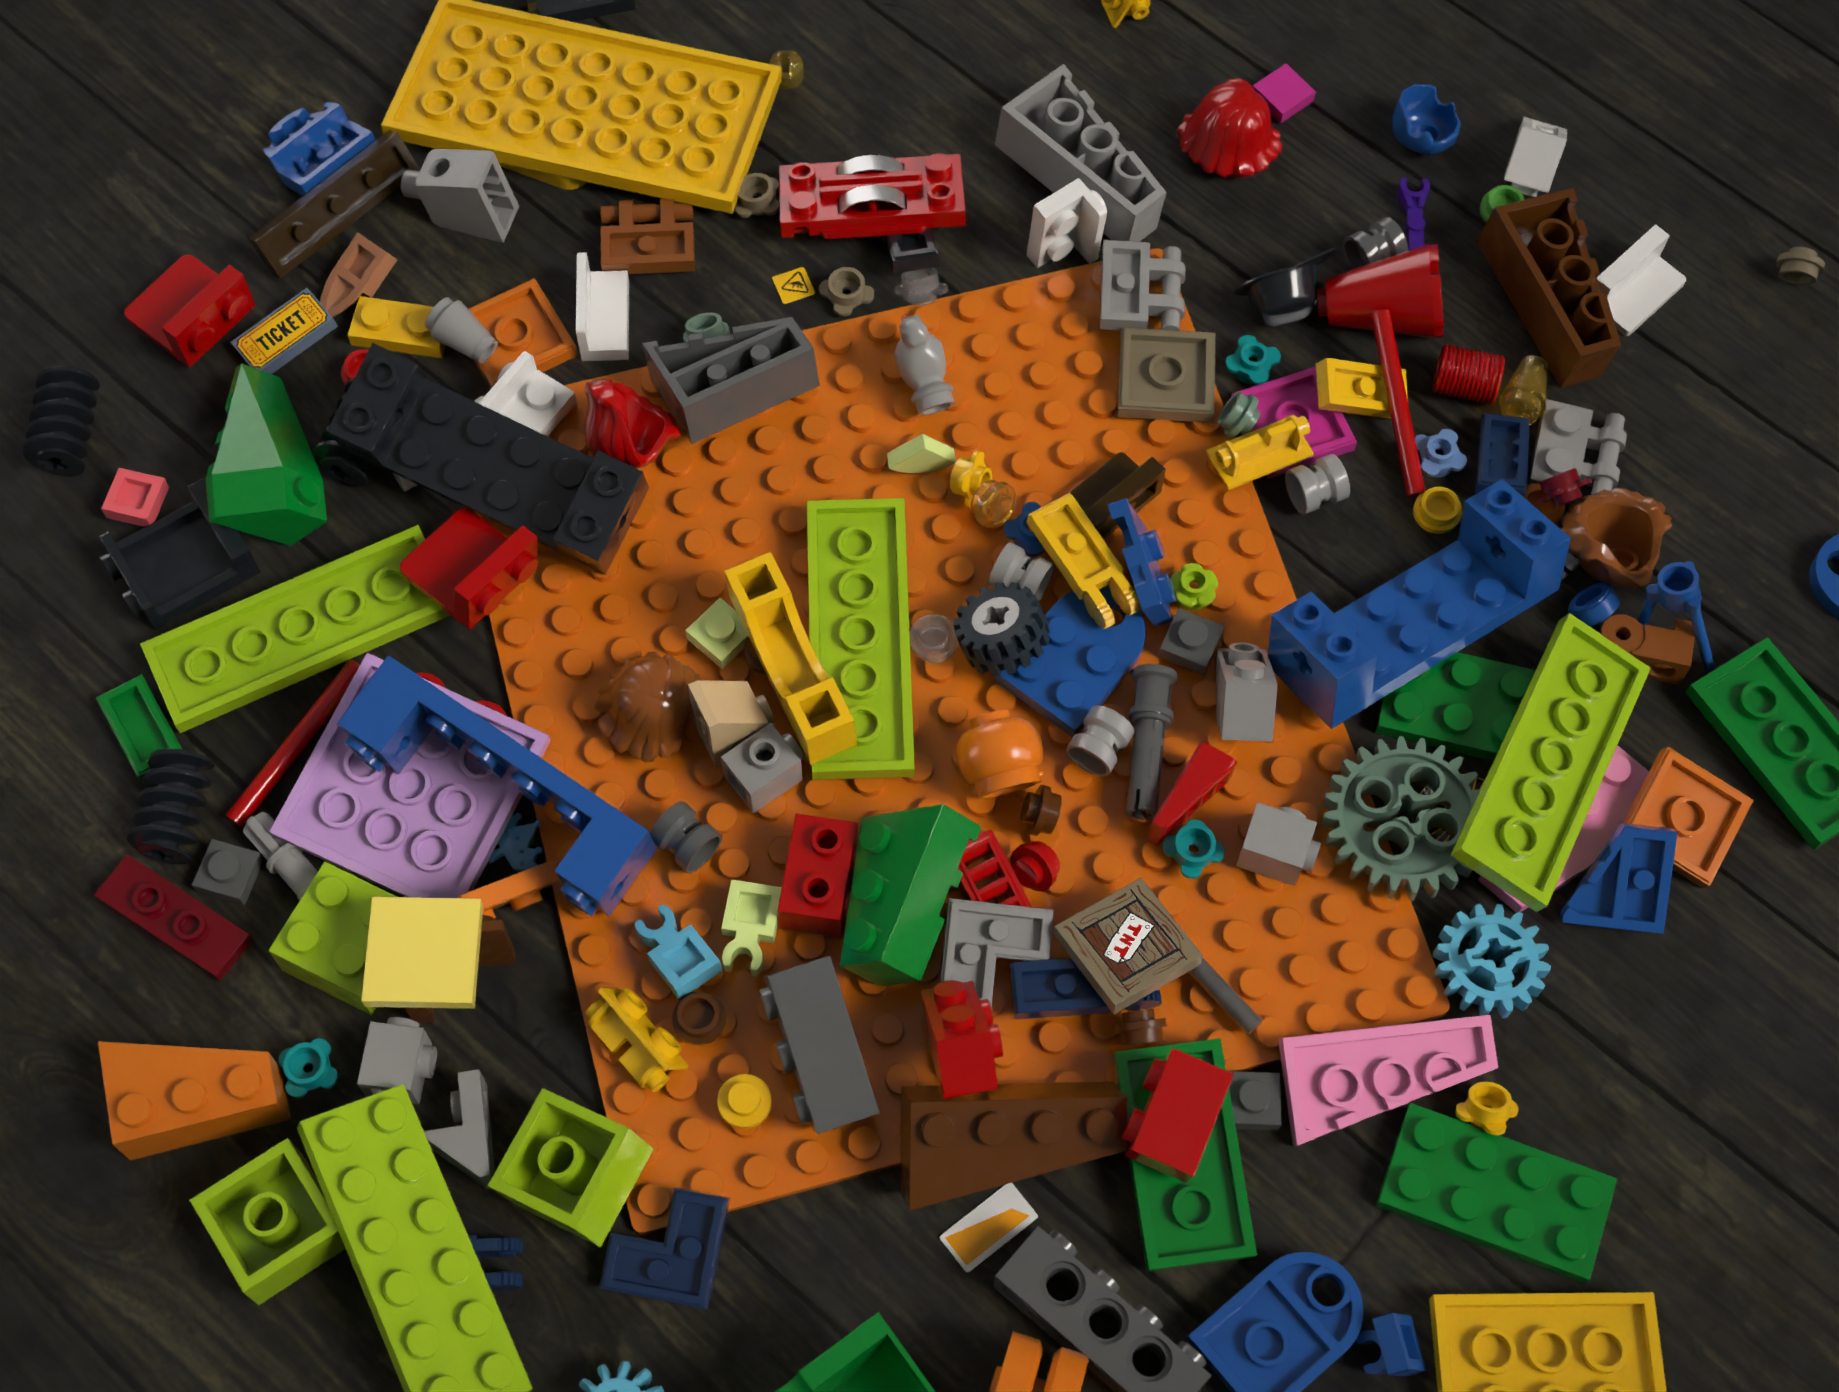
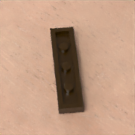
M389 130L254 233L248 240L272 275L281 279L399 188L402 176L406 170L420 171L421 169L399 134Z

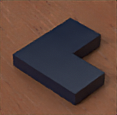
M678 1187L674 1188L664 1241L617 1232L610 1233L599 1288L708 1309L711 1302L730 1197Z

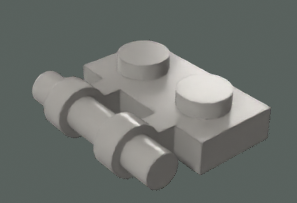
M1103 241L1100 329L1121 330V327L1147 329L1148 316H1157L1161 320V330L1180 331V320L1185 316V301L1180 297L1181 284L1185 281L1186 268L1185 264L1181 262V250L1178 247H1166L1163 250V259L1150 258V242ZM1149 280L1158 281L1162 284V294H1149Z
M1546 399L1541 412L1527 485L1539 483L1576 468L1581 481L1587 478L1591 479L1592 483L1585 485L1592 487L1591 495L1603 489L1611 491L1616 488L1620 475V469L1616 466L1618 454L1625 449L1627 434L1623 430L1625 417L1618 413H1610L1606 416L1604 427L1600 429L1590 426L1593 410ZM1586 448L1599 451L1596 464L1583 462Z

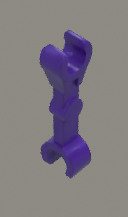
M1403 177L1397 192V199L1406 214L1405 234L1407 235L1408 251L1424 246L1425 220L1423 219V207L1430 190V183L1426 178H1422L1419 192H1413L1406 186L1407 177Z

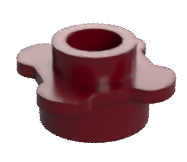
M1576 468L1565 471L1539 482L1544 497L1537 499V503L1541 504L1552 500L1554 508L1581 498L1582 494L1579 488L1592 483L1590 478L1581 481Z

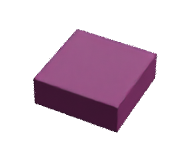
M1287 63L1253 85L1255 92L1266 100L1270 114L1280 124L1312 103L1316 91Z

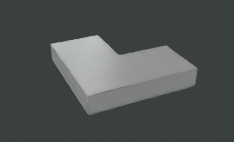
M949 898L947 902L939 983L949 980L973 981L979 1000L988 999L990 1006H992L996 958L1017 961L1049 960L1054 910Z

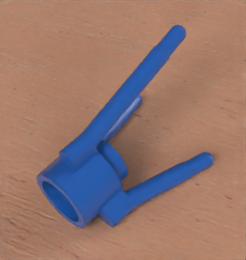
M1691 561L1668 564L1660 570L1657 577L1658 584H1651L1646 587L1647 598L1637 621L1642 625H1647L1656 604L1659 602L1673 613L1688 612L1704 669L1707 672H1712L1714 670V663L1701 613L1702 596L1699 588V574L1695 569L1694 563Z

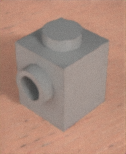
M771 723L721 756L724 778L753 814L803 780L801 760L804 758L801 748L790 734L786 733L781 736Z
M1257 802L1236 866L1295 886L1301 871L1312 872L1321 845V843L1312 840L1317 822L1306 819V816L1296 809L1290 807H1279L1276 809Z
M401 1017L388 1018L387 1023L370 1022L357 1085L366 1097L404 1084L412 1104H420L425 1078H432L435 1072L437 1048L432 1046L430 1038L424 1028L419 1027L420 1024L418 1022Z

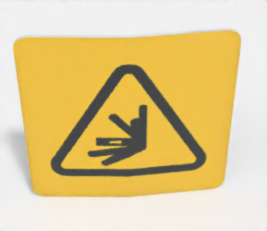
M804 267L772 277L783 304L815 294Z

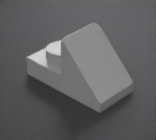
M479 1069L459 1072V1090L451 1091L450 1099L454 1123H462L463 1125L424 1131L434 1152L484 1188L491 1189L488 1187V1184L496 1168L487 1083Z

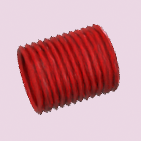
M1446 343L1442 346L1432 391L1434 394L1436 392L1439 395L1443 393L1444 396H1453V398L1457 396L1458 399L1462 398L1464 400L1466 398L1467 401L1471 399L1472 402L1476 400L1477 403L1480 401L1481 404L1485 403L1486 405L1489 403L1491 406L1498 395L1504 371L1505 357L1503 355L1499 356L1497 353L1495 355L1488 352L1484 353L1483 350L1481 352L1474 349L1470 350L1469 347L1467 349L1465 347L1460 348V346L1456 347L1455 344L1448 346Z

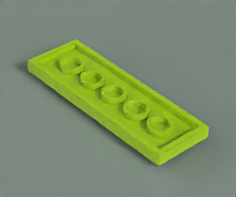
M905 498L807 501L809 641L823 669L830 678H834L854 719L857 739L856 746L812 764V779L914 777Z
M419 525L140 643L179 733L450 616V614L400 574L401 561L426 540Z
M1568 613L1560 619L1453 848L1451 856L1535 912L1547 907L1651 668L1572 614Z
M404 1084L300 1121L297 1126L298 1133L404 1392H530L533 1389Z

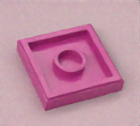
M1316 366L1238 391L1245 396L1252 394L1259 399L1256 409L1260 411V417L1250 432L1290 415H1295L1297 418L1304 416L1310 426V433L1304 435L1314 455L1266 475L1267 479L1285 474L1287 470L1300 465L1309 466L1315 464L1316 459L1329 454L1339 456L1355 450L1357 441L1343 413L1319 409Z

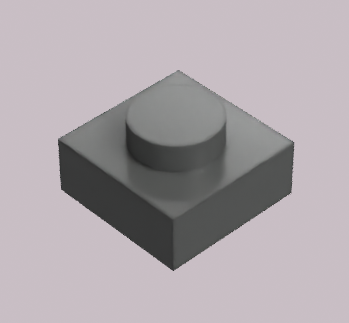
M1178 608L1160 647L1158 657L1205 675L1223 634L1224 626Z
M212 839L192 886L198 893L245 906L264 858L260 852Z
M1228 1071L1234 1074L1229 1091L1236 1129L1278 1131L1281 1127L1280 1073Z

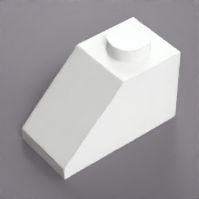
M1523 117L1504 180L1512 182L1511 186L1517 188L1525 195L1537 196L1538 190L1548 193L1567 141V129Z

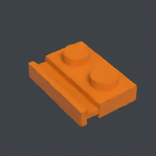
M555 859L462 894L458 898L481 899L483 915L491 916L496 919L493 910L509 903L514 912L542 901L543 898L540 891L560 880L554 872L558 867Z

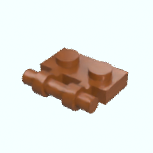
M660 199V203L634 204L633 200H619V205L601 206L602 224L619 223V225L601 226L602 271H628V274L695 271L693 222L676 223V221L694 220L693 205L681 202L675 203L673 199ZM640 222H661V224H638V225H635V223H640Z

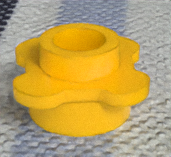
M976 450L971 458L965 456L959 458L951 473V491L956 495L964 496L965 506L969 508L976 506L979 496L986 495L992 483V471L985 465L984 452Z
M1478 1082L1469 1088L1467 1100L1464 1103L1457 1104L1455 1110L1456 1116L1460 1120L1470 1122L1473 1126L1484 1129L1488 1134L1502 1135L1506 1131L1507 1120L1517 1116L1518 1105L1512 1100L1510 1093L1501 1085L1493 1082Z

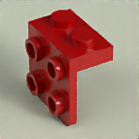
M184 255L127 306L124 314L131 325L190 368L247 315L256 304L244 275L230 264L220 274H217L194 256Z
M462 508L401 561L400 574L468 630H471L484 616L492 613L512 590L520 583L525 582L538 567V536L522 525L507 539L472 510Z

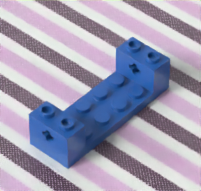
M1501 479L1465 500L1457 541L1343 609L1333 613L1315 594L1309 592L1271 615L1268 658L1273 672L1332 729L1558 591L1571 538L1506 481Z
M389 655L337 723L349 736L344 744L356 752L354 755L379 773L387 766L397 774H400L432 729H435L433 733L454 749L459 751L464 744L468 746V751L477 758L476 762L495 777L501 779L505 773H508L512 776L511 780L519 786L518 791L538 806L543 808L548 801L555 805L554 809L562 815L560 819L580 833L578 839L554 871L564 884L560 891L567 896L566 900L591 917L596 910L607 917L612 914L657 850L649 830Z

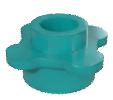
M1244 335L1238 340L1236 352L1226 358L1225 365L1227 370L1234 373L1239 381L1245 384L1259 385L1268 381L1270 368L1272 365H1277L1280 362L1281 354L1276 347H1266L1257 342L1254 336ZM1254 357L1257 359V362L1250 361L1249 358Z
M1200 820L1188 821L1177 832L1176 836H1167L1163 842V852L1167 856L1174 857L1181 866V874L1189 879L1198 878L1204 867L1211 862L1219 863L1225 854L1224 846L1220 842H1216L1213 832ZM1191 845L1197 846L1198 852H1190L1189 847Z
M316 1038L311 1043H299L281 1052L278 1062L288 1078L285 1089L291 1097L302 1098L309 1090L318 1087L329 1089L337 1083L339 1075L337 1070L331 1067L329 1059L331 1046L326 1040ZM312 1064L313 1070L309 1073L304 1072L305 1065Z

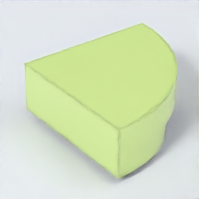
M924 434L915 437L887 454L889 469L904 473L931 472L956 463L954 448Z

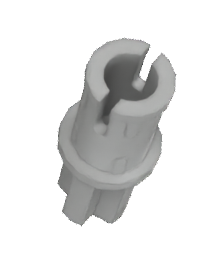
M261 812L256 816L250 817L246 821L247 824L243 828V833L267 860L266 868L269 872L273 874L278 873L298 896L297 898L301 900L318 871L302 854L303 850L269 833L275 821L268 813Z

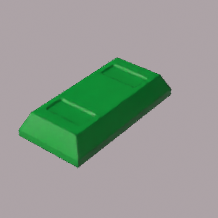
M142 674L96 697L139 779L151 770L148 765L151 753L168 748L182 749Z

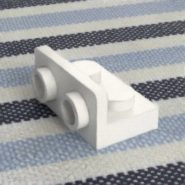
M1078 178L1034 205L1026 256L1037 268L1050 260H1061L1073 247L1079 251L1089 264L1098 259L1107 216V208L1102 197L1096 191H1090Z
M523 351L515 362H509L504 366L496 384L485 396H480L475 402L549 436L577 403L574 391L536 368L533 355Z

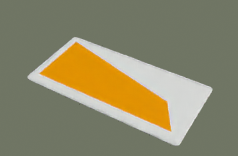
M1013 1183L1005 1184L940 1235V1240L965 1272L968 1273L1036 1220L1038 1215Z

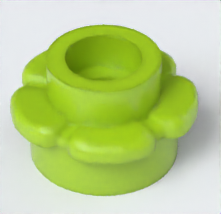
M1185 564L1181 567V571L1174 572L1170 578L1176 596L1175 602L1186 610H1200L1211 604L1216 597L1214 590L1218 587L1217 577L1211 570H1204L1200 564ZM1196 582L1199 587L1194 589L1189 584Z

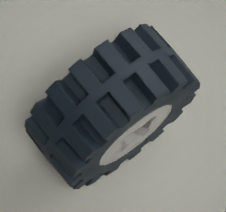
M1002 582L995 583V589L989 590L987 586L979 589L981 595L978 597L970 595L966 599L967 607H959L956 612L959 618L954 619L953 622L954 633L967 661L972 668L976 667L978 672L985 674L989 670L992 676H1000L1002 670H1006L1008 675L1015 673L1016 667L1022 665L1025 669L1032 664L1030 658L1032 656L1039 658L1043 653L1041 646H1047L1049 642L1047 634L1050 633L1049 624L1036 595H1033L1028 587L1025 586L1021 589L1019 583L1011 582L1008 588Z

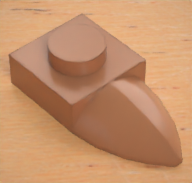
M357 232L331 271L325 283L320 303L332 317H335L355 303L363 293L372 298L398 259Z

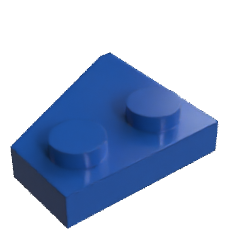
M1127 498L1107 504L1112 520L1114 519L1122 530L1126 548H1123L1122 551L1143 612L1154 627L1173 621L1169 603L1175 602L1176 596L1168 574L1161 575L1158 560L1165 558L1157 531H1148Z
M1621 823L1560 910L1559 918L1562 923L1664 934L1678 832L1674 828Z

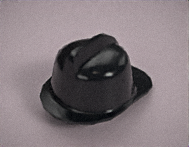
M1337 249L1326 250L1292 267L1269 272L1250 279L1236 287L1234 294L1248 297L1256 314L1266 327L1272 328L1298 322L1306 318L1317 303L1318 284L1316 267L1332 257L1337 252Z

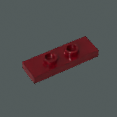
M128 854L94 894L99 902L218 981L223 979L253 941L247 932Z

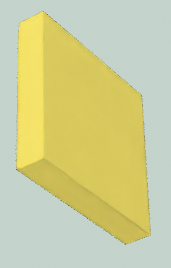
M372 897L361 999L364 1007L475 1009L483 915L482 900L472 898Z

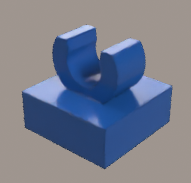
M1391 1313L1372 1319L1375 1331L1366 1330L1358 1334L1356 1338L1357 1344L1367 1345L1376 1342L1381 1349V1356L1377 1362L1363 1366L1365 1373L1377 1375L1388 1373V1375L1407 1377L1427 1371L1412 1316Z

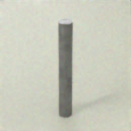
M1203 957L1201 965L1188 972L1247 1035L1252 1033L1262 1023L1263 1020Z

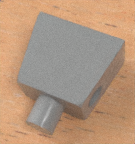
M433 149L428 153L420 171L408 169L402 176V194L408 198L421 199L432 222L437 226L504 243L519 209V204L493 151Z

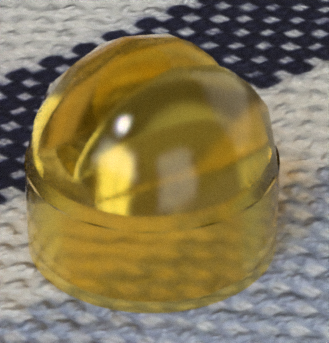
M781 49L774 53L769 64L780 67L784 64H789V73L781 74L779 88L792 89L799 86L804 79V63L801 56L794 50L782 51Z

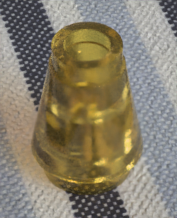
M1535 355L1522 358L1499 397L1502 415L1530 418V425L1545 413L1548 364L1543 358Z

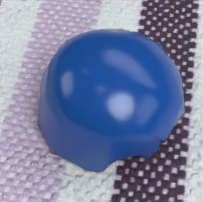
M1413 84L1402 90L1391 120L1394 136L1403 146L1423 155L1441 153L1455 143L1461 127V122L1455 113V104L1453 102L1449 104L1441 103L1437 98V88L1433 85Z

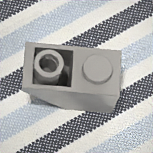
M1243 642L1233 643L1229 648H1216V714L1221 739L1273 741L1277 681L1266 649H1259L1257 645Z

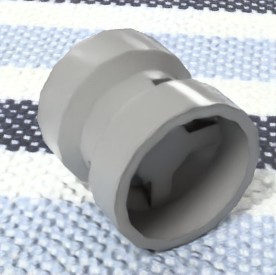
M1334 454L1316 459L1315 464L1309 468L1300 465L1287 470L1285 473V484L1290 500L1295 509L1302 515L1319 509L1321 502L1329 501L1336 503L1349 498L1350 483L1342 462Z
M1009 542L1001 551L993 566L988 585L995 588V583L1004 582L1006 588H1008L1011 582L1019 583L1021 589L1025 586L1031 589L1033 595L1035 594L1039 601L1051 580L1055 564L1041 557L1032 559L1026 556L1025 549Z
M1096 705L1091 707L1083 720V733L1073 736L1066 747V753L1075 764L1085 771L1098 776H1108L1117 763L1116 752L1128 745L1135 732L1131 723L1122 715L1110 708Z

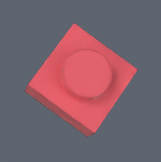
M118 468L101 510L108 519L146 527L156 521L170 487L165 478Z

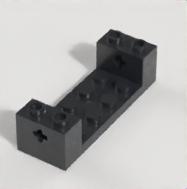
M372 343L327 429V432L342 449L515 532L523 525L538 536V543L605 575L649 490L642 471L600 451H597L595 457L592 458L427 379L418 364Z

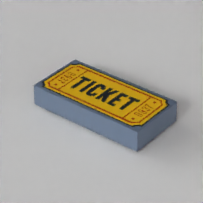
M306 288L231 341V344L250 367L272 374L338 326L312 292Z

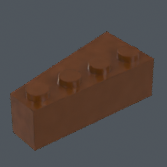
M1574 188L1495 207L1477 240L1480 249L1560 388L1600 378L1621 346L1607 296L1604 293H1600L1596 279L1600 272L1596 259L1590 258L1585 243L1588 232L1584 219L1579 220L1576 213L1575 205L1578 199Z
M1114 1082L998 1084V1089L947 1099H944L940 1086H902L900 1193L909 1211L1127 1151V1140L1122 1139L1127 1125L1128 1097Z

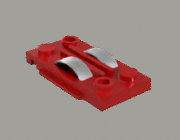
M939 153L930 156L904 158L866 155L843 162L812 164L801 162L794 165L779 166L782 238L794 237V233L809 232V236L822 235L825 239L915 234L924 232L926 228L966 226L960 154L945 155Z

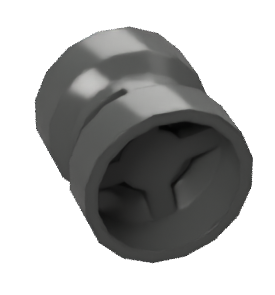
M1390 217L1381 218L1370 225L1369 231H1357L1346 237L1343 241V252L1352 270L1408 251V244L1402 229Z
M684 801L677 802L668 808L657 820L650 832L654 844L660 850H669L673 853L676 864L689 874L697 871L712 857L722 840V834L711 824L700 823L696 819V811Z

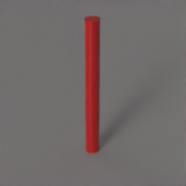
M1380 310L1371 314L1406 495L1407 498L1418 497L1421 493H1425V485L1390 311Z
M352 659L348 660L226 813L225 818L238 828L243 827L335 711L360 666L359 663Z

